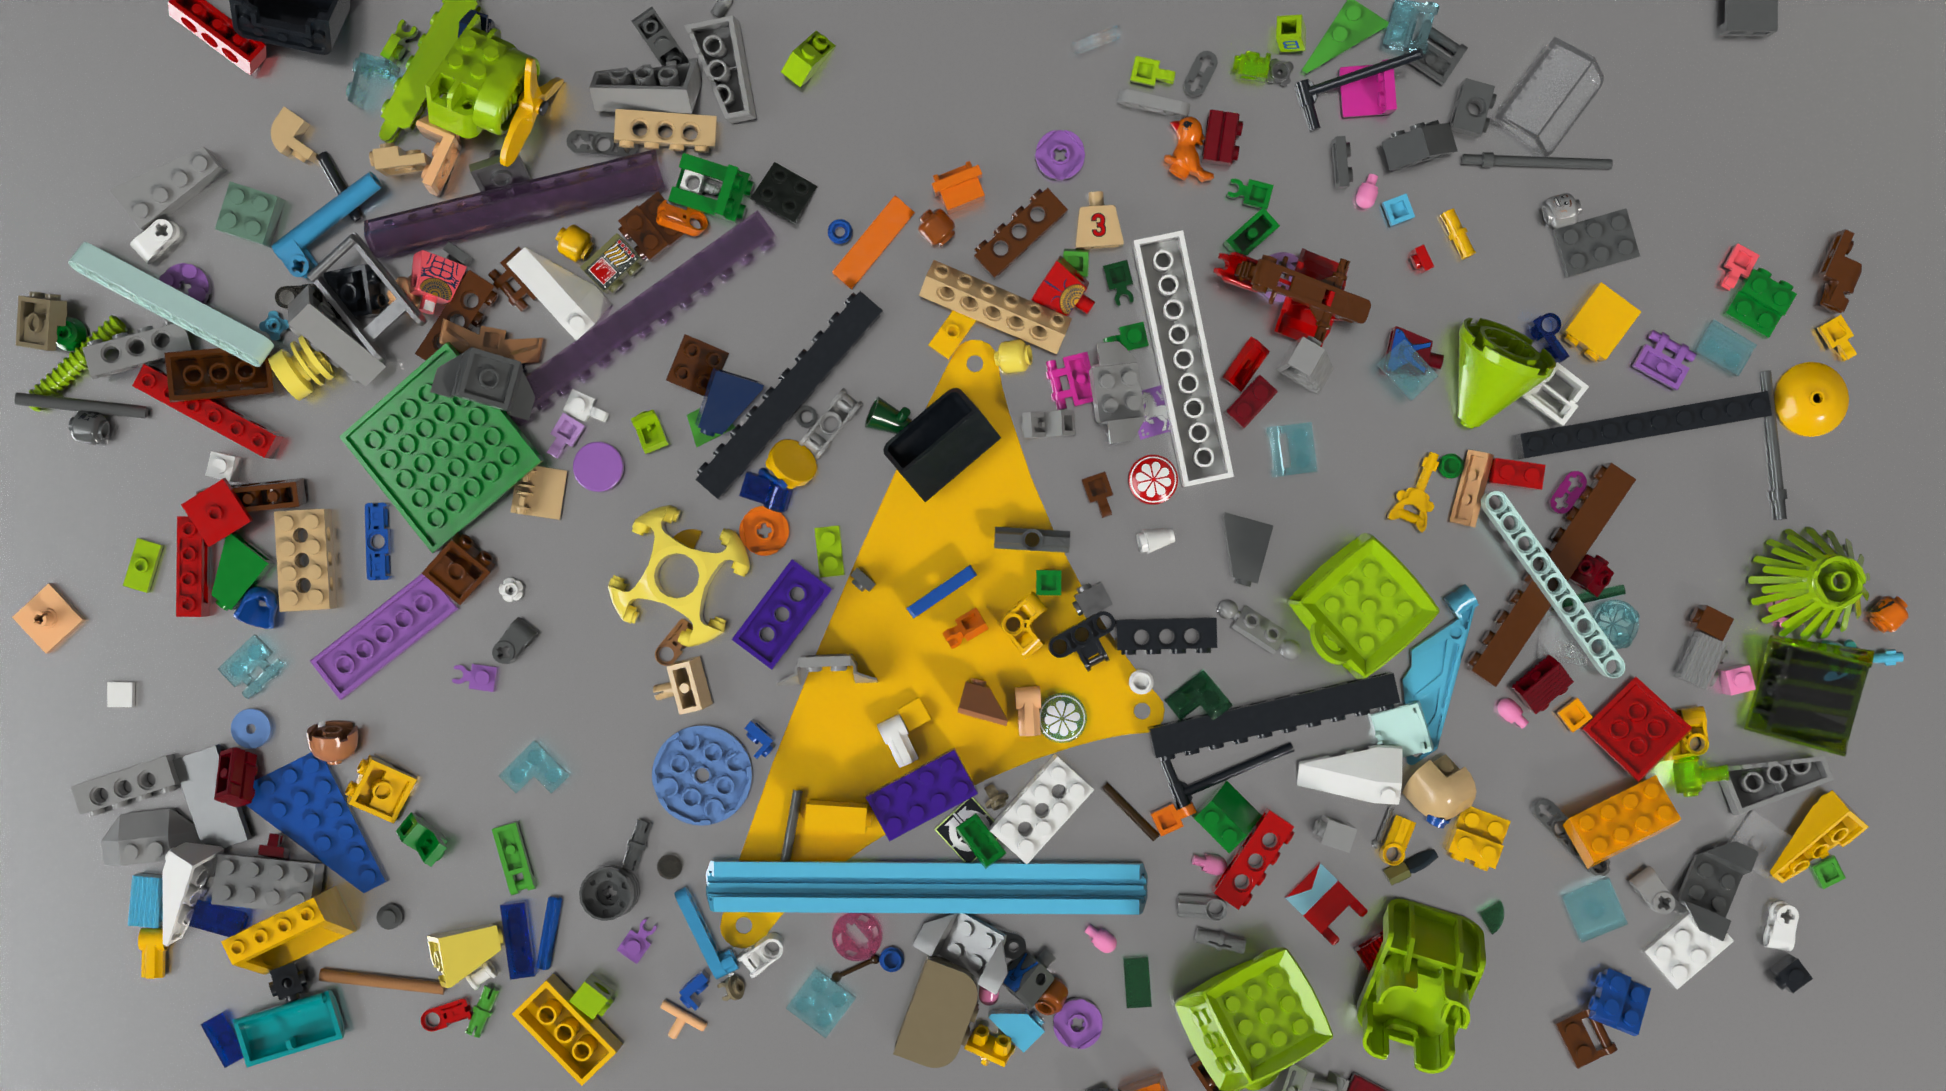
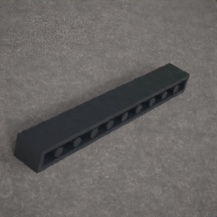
M861 291L857 295L853 292L844 302L846 308L841 313L838 311L834 313L827 322L830 326L826 331L820 330L811 340L814 343L808 351L803 349L795 358L797 364L791 370L787 368L778 379L781 382L774 389L771 386L762 396L764 399L763 403L759 407L755 405L745 416L748 420L742 426L738 424L729 434L731 437L726 445L721 443L713 452L715 458L709 464L707 462L703 463L696 473L699 476L695 480L718 500H721L796 414V411L804 405L884 313L881 308Z
M1768 391L1521 433L1514 436L1518 459L1767 417L1772 416Z
M1386 672L1368 676L1365 679H1355L1148 727L1154 757L1160 758L1161 761L1176 758L1175 754L1185 752L1186 756L1197 754L1200 752L1199 748L1209 746L1210 750L1224 747L1225 742L1233 741L1234 744L1248 742V737L1258 735V739L1273 736V731L1282 730V733L1296 731V726L1306 724L1307 728L1321 725V720L1331 719V722L1345 720V715L1355 713L1357 717L1370 714V709L1378 707L1380 711L1395 708L1394 704L1400 703L1394 673Z

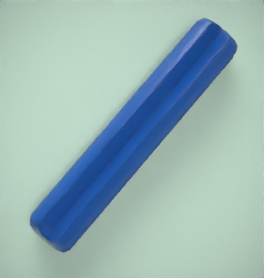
M550 896L547 901L536 967L541 970H549L551 967L562 898L558 896Z

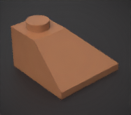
M972 678L971 682L966 681L958 713L1006 726L1008 722L1007 717L990 687L985 686L986 681Z

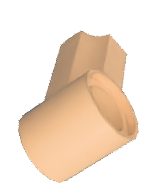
M1040 686L1015 687L1019 736L1041 735L1039 708H1041Z

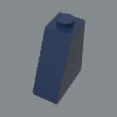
M713 367L696 419V426L701 428L700 432L703 434L714 436L717 433L722 435L763 390L764 385L760 381Z

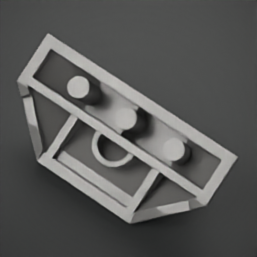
M169 808L120 814L101 840L104 866H124L166 861L165 855L171 848H175L185 842L201 844L195 825Z

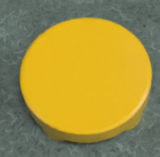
M792 439L778 441L770 450L765 463L766 467L779 480L782 479L787 484L786 488L794 489L796 486L807 484L814 477L817 470L816 460L812 452L806 446H800L798 441Z

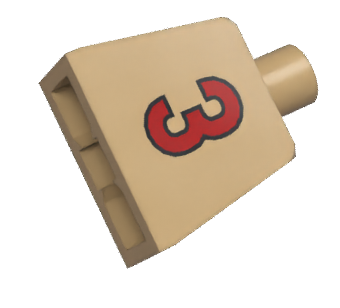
M1102 191L1089 192V206L1079 208L1075 249L1123 247L1124 240L1115 205H1104Z

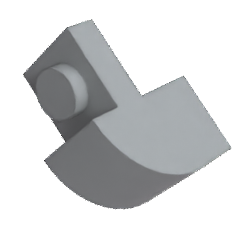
M1074 410L1022 413L1023 420L1021 426L1024 438H1051L1076 435Z

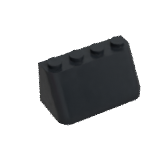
M953 388L944 393L885 444L883 452L923 501L927 502L1000 440L1001 437L964 392L959 388Z

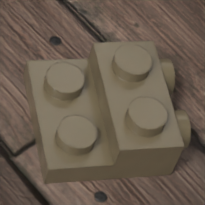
M30 291L29 296H18L16 346L56 351L57 326H66L67 301L61 300V295L45 294L43 292Z

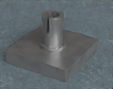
M493 150L489 153L490 158L469 165L470 172L486 204L534 189L531 177L520 155L517 156L516 160L509 167L500 164L501 150Z

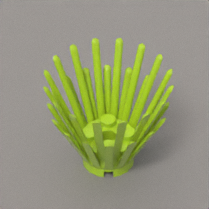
M1806 527V532L1822 550L1792 529H1786L1785 533L1788 535L1786 538L1810 555L1776 540L1769 539L1766 541V544L1774 547L1771 553L1797 563L1758 555L1753 559L1756 563L1766 564L1763 567L1764 573L1788 576H1750L1748 579L1750 584H1779L1763 586L1761 589L1762 593L1775 594L1752 598L1751 603L1759 605L1792 598L1769 606L1768 611L1773 614L1762 618L1763 623L1768 624L1804 608L1781 624L1784 629L1779 632V635L1782 637L1787 636L1820 612L1800 633V642L1807 641L1832 614L1821 634V639H1826L1844 610L1840 625V631L1843 632L1847 629L1852 605L1855 616L1858 619L1861 615V596L1868 601L1869 593L1863 584L1870 580L1869 573L1864 574L1862 568L1864 557L1860 554L1858 560L1855 561L1852 543L1847 538L1845 539V555L1834 532L1831 530H1827V535L1836 552L1813 527ZM1834 577H1836V579H1837V585H1836V587L1834 586V583H1833Z

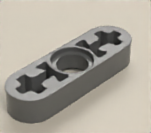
M574 130L567 137V146L576 154L633 158L640 151V144H634L635 148H631L629 153H626V150L622 147H617L618 152H614V133ZM578 136H581V139L584 141H590V136H593L591 142L593 150H589L590 146L588 144H581L580 148L577 149L572 141L577 140ZM602 137L610 140V147L606 151H600L597 148V141Z

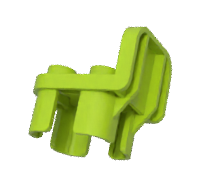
M1394 899L1389 902L1383 916V942L1357 1003V1017L1363 1030V1047L1368 1054L1375 1058L1386 1060L1389 1055L1390 1039L1413 1046L1414 1067L1419 1071L1430 1074L1440 1073L1451 1065L1455 1055L1456 1033L1459 1028L1466 1030L1469 1025V1004L1486 965L1484 932L1478 924L1466 917L1407 899Z

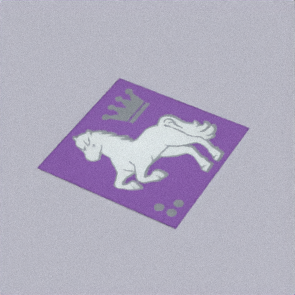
M1162 386L1142 390L1145 410L1144 417L1146 418L1138 431L1140 440L1171 432Z

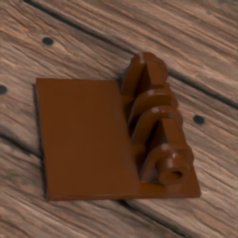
M684 334L666 381L704 396L713 367L722 370L729 353Z

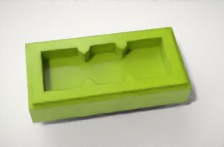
M137 538L123 586L149 593L164 545Z

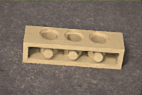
M616 109L614 143H619V147L634 148V144L644 145L645 149L658 150L659 146H669L671 151H684V148H694V152L709 153V149L714 150L717 116ZM637 124H642L646 127L647 133L643 136H637L633 132V127ZM661 126H667L671 129L672 135L668 138H663L658 134V129ZM686 128H693L697 132V137L693 140L686 139L683 131Z

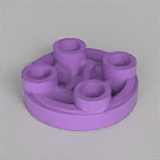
M604 442L586 444L577 452L573 461V472L576 480L584 488L595 492L608 491L616 486L624 471V460L615 447Z

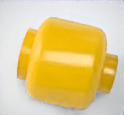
M574 224L570 225L567 229L562 227L555 238L558 241V252L575 262L581 259L586 260L595 245L592 242V235Z

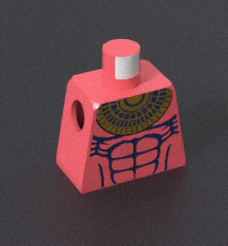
M425 250L415 253L413 256L410 293L422 298L419 310L426 314H434L436 303L440 305L449 303L467 266Z

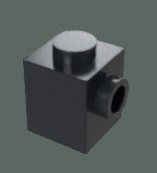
M1790 954L1769 968L1775 976L1773 981L1782 991L1785 989L1794 993L1813 979L1800 960Z

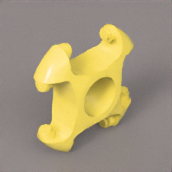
M667 505L642 514L634 520L632 525V532L642 536L644 533L648 534L651 527L655 536L649 565L639 582L632 590L627 592L625 591L627 586L624 583L625 579L613 575L608 584V589L617 613L623 621L630 624H635L639 616L637 607L632 606L636 599H647L664 603L682 613L692 622L693 630L689 628L686 631L682 630L678 642L686 647H692L718 637L726 628L727 620L720 617L710 618L708 624L703 619L704 605L709 586L722 565L729 560L734 561L731 567L734 569L733 573L745 577L750 569V562L742 540L736 531L729 528H723L719 540H722L721 545L726 546V549L721 553H709L692 549L676 540L665 529V522L670 524L673 521L676 522L681 510L672 505ZM678 554H684L691 558L697 565L699 572L698 584L693 592L681 598L672 597L666 593L659 579L660 568L665 560Z

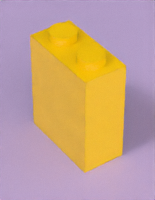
M1600 282L1595 284L1560 333L1565 336L1564 340L1573 347L1578 345L1585 350L1584 355L1594 362L1597 360L1600 362L1605 361L1640 315L1641 311Z
M809 800L806 804L805 830L866 833L867 827L872 825L873 810L868 809L869 803Z

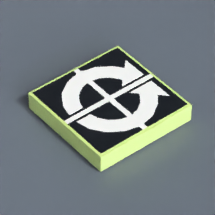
M973 797L960 804L934 829L964 862H973L977 857L956 831V827L975 813L988 829L994 822V819Z

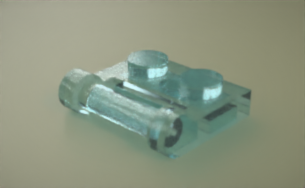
M1395 0L1383 41L1384 48L1405 52L1421 49L1423 54H1426L1429 46L1427 40L1433 19L1438 14L1440 6L1434 2L1422 3L1409 0ZM1419 13L1424 14L1418 39L1413 42L1411 40Z
M1311 422L1266 428L1271 444L1272 477L1317 472ZM1282 433L1287 434L1290 459L1289 468H1283L1279 436Z

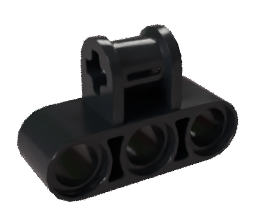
M1100 611L1053 636L1048 643L1050 653L1057 658H1063L1077 651L1088 672L1091 671V667L1100 662L1109 661L1110 659L1099 638L1114 629L1115 619L1113 615L1106 611ZM1102 615L1110 618V626L1104 630L1099 629L1097 626V619ZM1080 627L1088 630V638L1085 641H1078L1075 638V631ZM1058 639L1064 640L1067 644V648L1063 653H1056L1053 650V643ZM1099 653L1097 656H1095V657H1093V658H1091V659L1088 660V658H1090V657H1092L1093 655Z

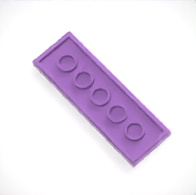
M420 574L316 655L310 662L339 700H342L452 615L459 607L451 597L423 574Z

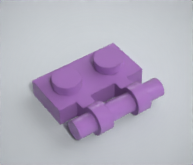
M1652 330L1648 338L1656 342L1654 348L1644 344L1632 367L1676 391L1690 369L1682 364L1683 359L1685 358L1692 362L1697 353L1689 350V346L1684 343L1679 344L1671 340L1670 336L1666 333ZM1664 347L1675 353L1674 358L1662 353Z

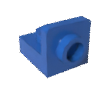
M754 719L744 728L748 731L746 736L755 744L759 742L763 744L754 757L756 759L761 755L766 757L775 747L772 742L776 738Z
M705 969L701 970L679 991L682 1003L687 1008L692 1007L695 1011L700 1007L701 1003L693 993L695 992L699 995L709 986L707 981L710 975Z

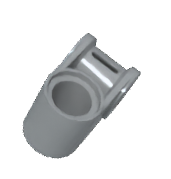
M1651 866L1646 867L1629 880L1633 889L1643 898L1650 909L1660 914H1669L1674 910L1676 905L1674 897ZM1659 897L1665 899L1663 901V907L1658 906V904L1660 903V901L1658 900Z

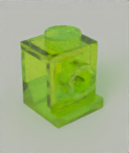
M1246 51L1245 54H1240V56L1235 55L1232 70L1236 71L1235 78L1265 83L1268 77L1271 54L1266 53L1264 57H1260V53Z

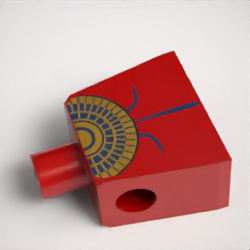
M1059 256L1031 298L1034 302L1065 316H1068L1074 307L1088 314L1095 303L1094 300L1084 294L1089 282L1062 256Z

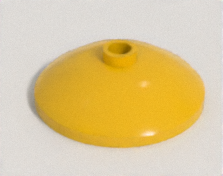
M1818 362L1797 364L1788 369L1776 383L1774 389L1776 416L1784 427L1797 435L1815 437L1829 433L1842 422L1849 405L1847 386L1840 374L1828 365ZM1815 394L1819 395L1820 397L1818 403H1815L1813 401V396Z

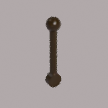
M874 954L869 960L842 972L836 971L832 974V980L839 982L845 975L872 963L878 964L880 957Z

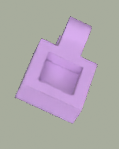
M563 413L550 433L556 439L547 453L558 459L566 444L573 448L586 426Z

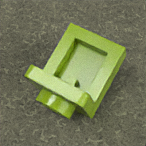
M654 410L641 412L631 418L645 454L669 445L661 421Z

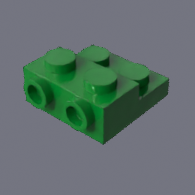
M1758 268L1757 270L1752 269L1749 276L1743 279L1723 314L1767 339L1771 336L1780 318L1785 316L1797 293L1792 291L1794 287L1788 282L1780 280L1778 283L1770 278L1772 274L1769 271Z

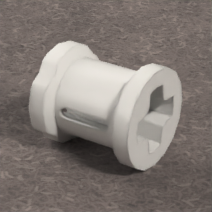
M487 960L465 978L470 986L477 990L480 988V984L491 977L495 978L497 971L492 963Z

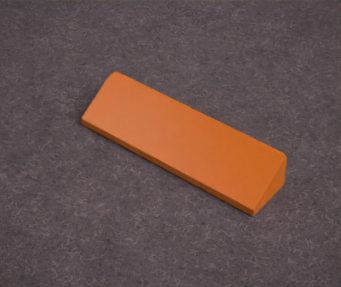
M895 195L835 267L832 274L852 290L915 212Z

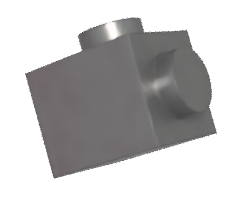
M1089 582L1077 588L1078 594L1074 595L1076 601L1072 602L1078 615L1084 614L1085 618L1113 605L1102 582L1093 586Z

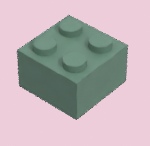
M230 181L215 229L238 238L271 247L285 200Z

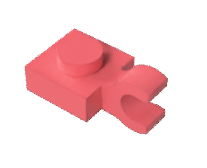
M1737 243L1723 266L1730 271L1720 286L1728 291L1731 288L1733 289L1740 276L1743 278L1749 276L1760 255Z

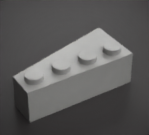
M307 285L288 304L289 328L297 336L302 335L309 340L308 343L314 350L325 353L328 356V360L335 367L339 368L341 366L347 371V375L355 383L360 382L366 387L386 367V360L381 363L373 357L342 318H336L335 313L331 309L332 306L325 300L320 303L313 296L315 290Z
M1825 756L1714 768L1732 815L1743 814L1834 780Z

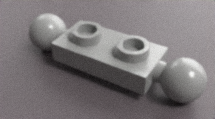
M1224 600L1219 604L1218 612L1222 618H1233L1236 620L1231 628L1272 654L1277 652L1279 648L1283 657L1288 660H1294L1299 657L1301 653L1299 643L1294 640L1285 641L1284 638L1287 631L1247 605L1240 612L1237 604L1232 600Z

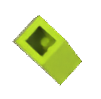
M816 30L792 51L781 73L799 87L803 86L815 74L836 45Z

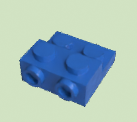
M1610 968L1599 972L1595 980L1596 993L1591 997L1588 1009L1591 1010L1589 1018L1632 1036L1639 1035L1651 988L1631 981L1632 977Z

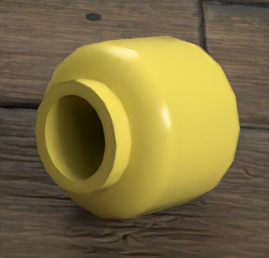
M1021 339L1002 342L999 345L998 351L994 353L996 366H1000L1002 371L1007 374L1024 372L1033 361L1030 345H1026Z

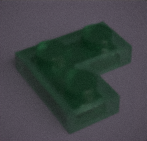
M1204 670L1164 700L1180 721L1199 706L1205 710L1213 721L1233 706Z

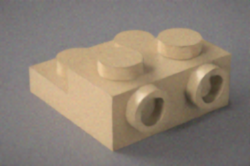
M395 143L380 144V148L372 149L373 151L369 152L371 166H375V170L385 176L422 172L425 166L430 165L432 162V158L425 153H421V150L404 151L400 147L395 146Z

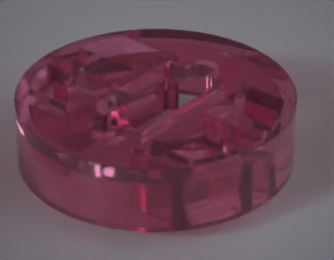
M846 913L834 925L832 940L835 949L842 957L851 961H863L872 957L880 948L883 940V930L877 918L871 913ZM864 915L870 919L866 922L858 918ZM847 923L851 926L855 924L869 940L867 942V949L863 946L859 948L845 932L848 929L846 927ZM876 926L878 935L874 938L873 928ZM840 933L843 942L841 945H839L837 941V936ZM847 950H850L858 953L854 956H851L845 952Z

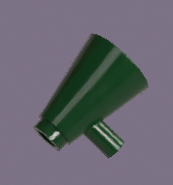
M878 396L869 410L865 427L897 434L912 421L908 417L911 413L910 409L903 407L899 411Z

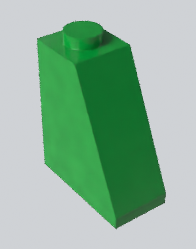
M236 532L225 538L211 594L217 599L215 603L226 611L229 609L237 610L246 592L256 587L275 564Z

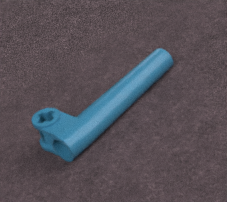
M369 171L272 245L274 253L282 260L293 276L309 279L307 274L318 263L307 247L383 187L380 180L374 173Z

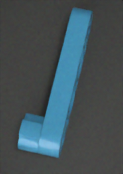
M684 887L674 892L678 905L713 976L719 979L740 969L738 961L730 948L721 953L719 952L688 888Z

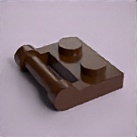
M1588 1006L1554 1022L1577 1069L1618 1050L1615 1042H1611L1603 1024L1589 1018L1591 1010L1588 1009ZM1589 1018L1602 1046L1595 1048L1582 1019Z

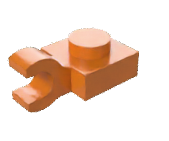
M975 607L955 620L957 625L945 630L942 634L951 649H954L961 644L964 637L968 642L989 628Z
M1193 802L1179 809H1176L1174 803H1171L1151 812V816L1162 837L1184 827L1181 819L1196 813Z

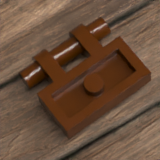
M518 246L500 262L506 271L501 275L494 269L488 276L494 281L493 285L498 290L501 289L509 298L508 302L513 307L516 306L520 312H523L529 307L523 300L527 294L534 301L538 298L506 264L522 250ZM512 278L521 286L517 292L508 283Z

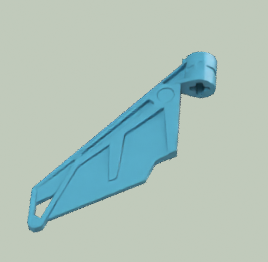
M1466 584L1444 598L1456 619L1410 649L1411 667L1402 679L1404 704L1420 700L1434 749L1431 752L1420 754L1418 757L1413 755L1407 756L1406 762L1409 765L1416 764L1438 749L1475 607L1479 605L1474 594Z

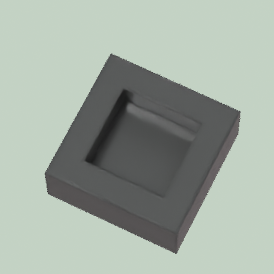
M449 241L443 248L444 251L449 253L446 258L456 263H463L469 266L474 259Z
M858 567L851 574L854 578L852 583L862 592L865 589L870 592L876 585Z

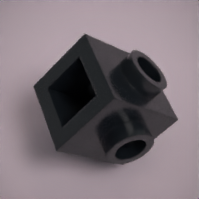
M292 962L269 971L272 982H269V987L273 997L278 996L279 1000L285 999L286 1003L301 998L300 993L305 992L303 986L308 984L303 970L298 972L296 963ZM290 979L292 985L289 988H285V981Z

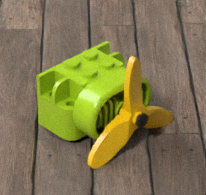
M475 14L425 85L429 123L467 139L477 137L483 129L496 135L507 133L500 153V164L509 167L516 160L527 137L531 133L537 115L543 116L546 113L549 105L547 100L562 86L564 79L555 77L539 87L540 63L538 59L516 49L512 43L501 39V30L495 27L489 33L481 30L480 15Z

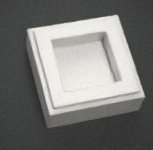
M107 682V707H135V682Z

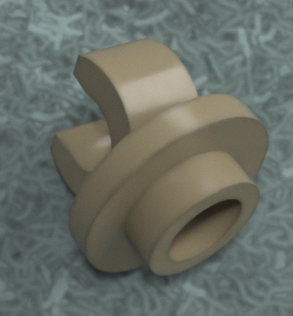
M994 784L984 788L990 798L985 803L987 809L992 808L995 811L1007 804L1006 800L1009 798L1007 793L999 794Z
M736 975L727 977L726 980L717 985L718 988H726L727 995L722 997L723 1001L730 999L739 1000L744 995V983Z

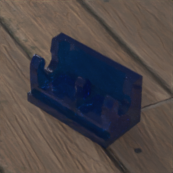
M197 899L189 926L231 937L246 929L249 916L242 911Z

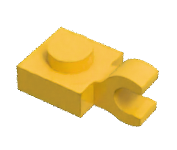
M1842 315L1817 328L1829 349L1837 346L1838 353L1843 361L1857 355L1855 349L1848 341L1854 335Z

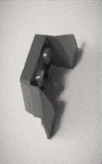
M473 347L437 368L430 391L431 393L448 398L456 396L504 410L510 416L529 421L535 400V395L523 372L520 361Z
M1735 841L1694 855L1676 900L1687 907L1700 931L1724 941L1731 924V920L1726 918L1742 876L1752 871L1759 854L1758 851Z

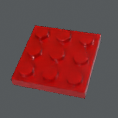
M1635 677L1583 728V731L1639 783L1692 731V727L1640 679Z

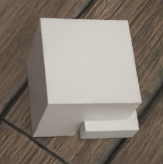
M1556 362L1551 376L1522 397L1557 424L1564 426L1578 408V405L1575 403L1579 401L1589 386Z

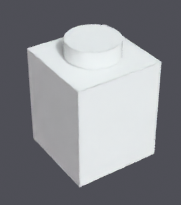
M211 451L205 476L217 479L226 478L227 481L238 482L243 458Z

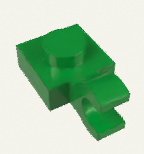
M1144 322L1119 327L1120 335L1103 339V342L1119 341L1128 351L1149 346Z

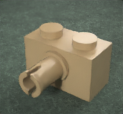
M700 656L677 661L666 666L670 682L657 684L653 687V693L660 692L654 695L658 701L675 697L679 715L699 711L713 704Z

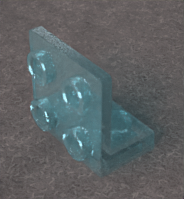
M360 52L359 58H356L353 63L352 71L355 73L353 81L349 82L346 89L348 102L359 109H364L373 73L379 78L389 80L390 76L398 78L401 68L388 59Z

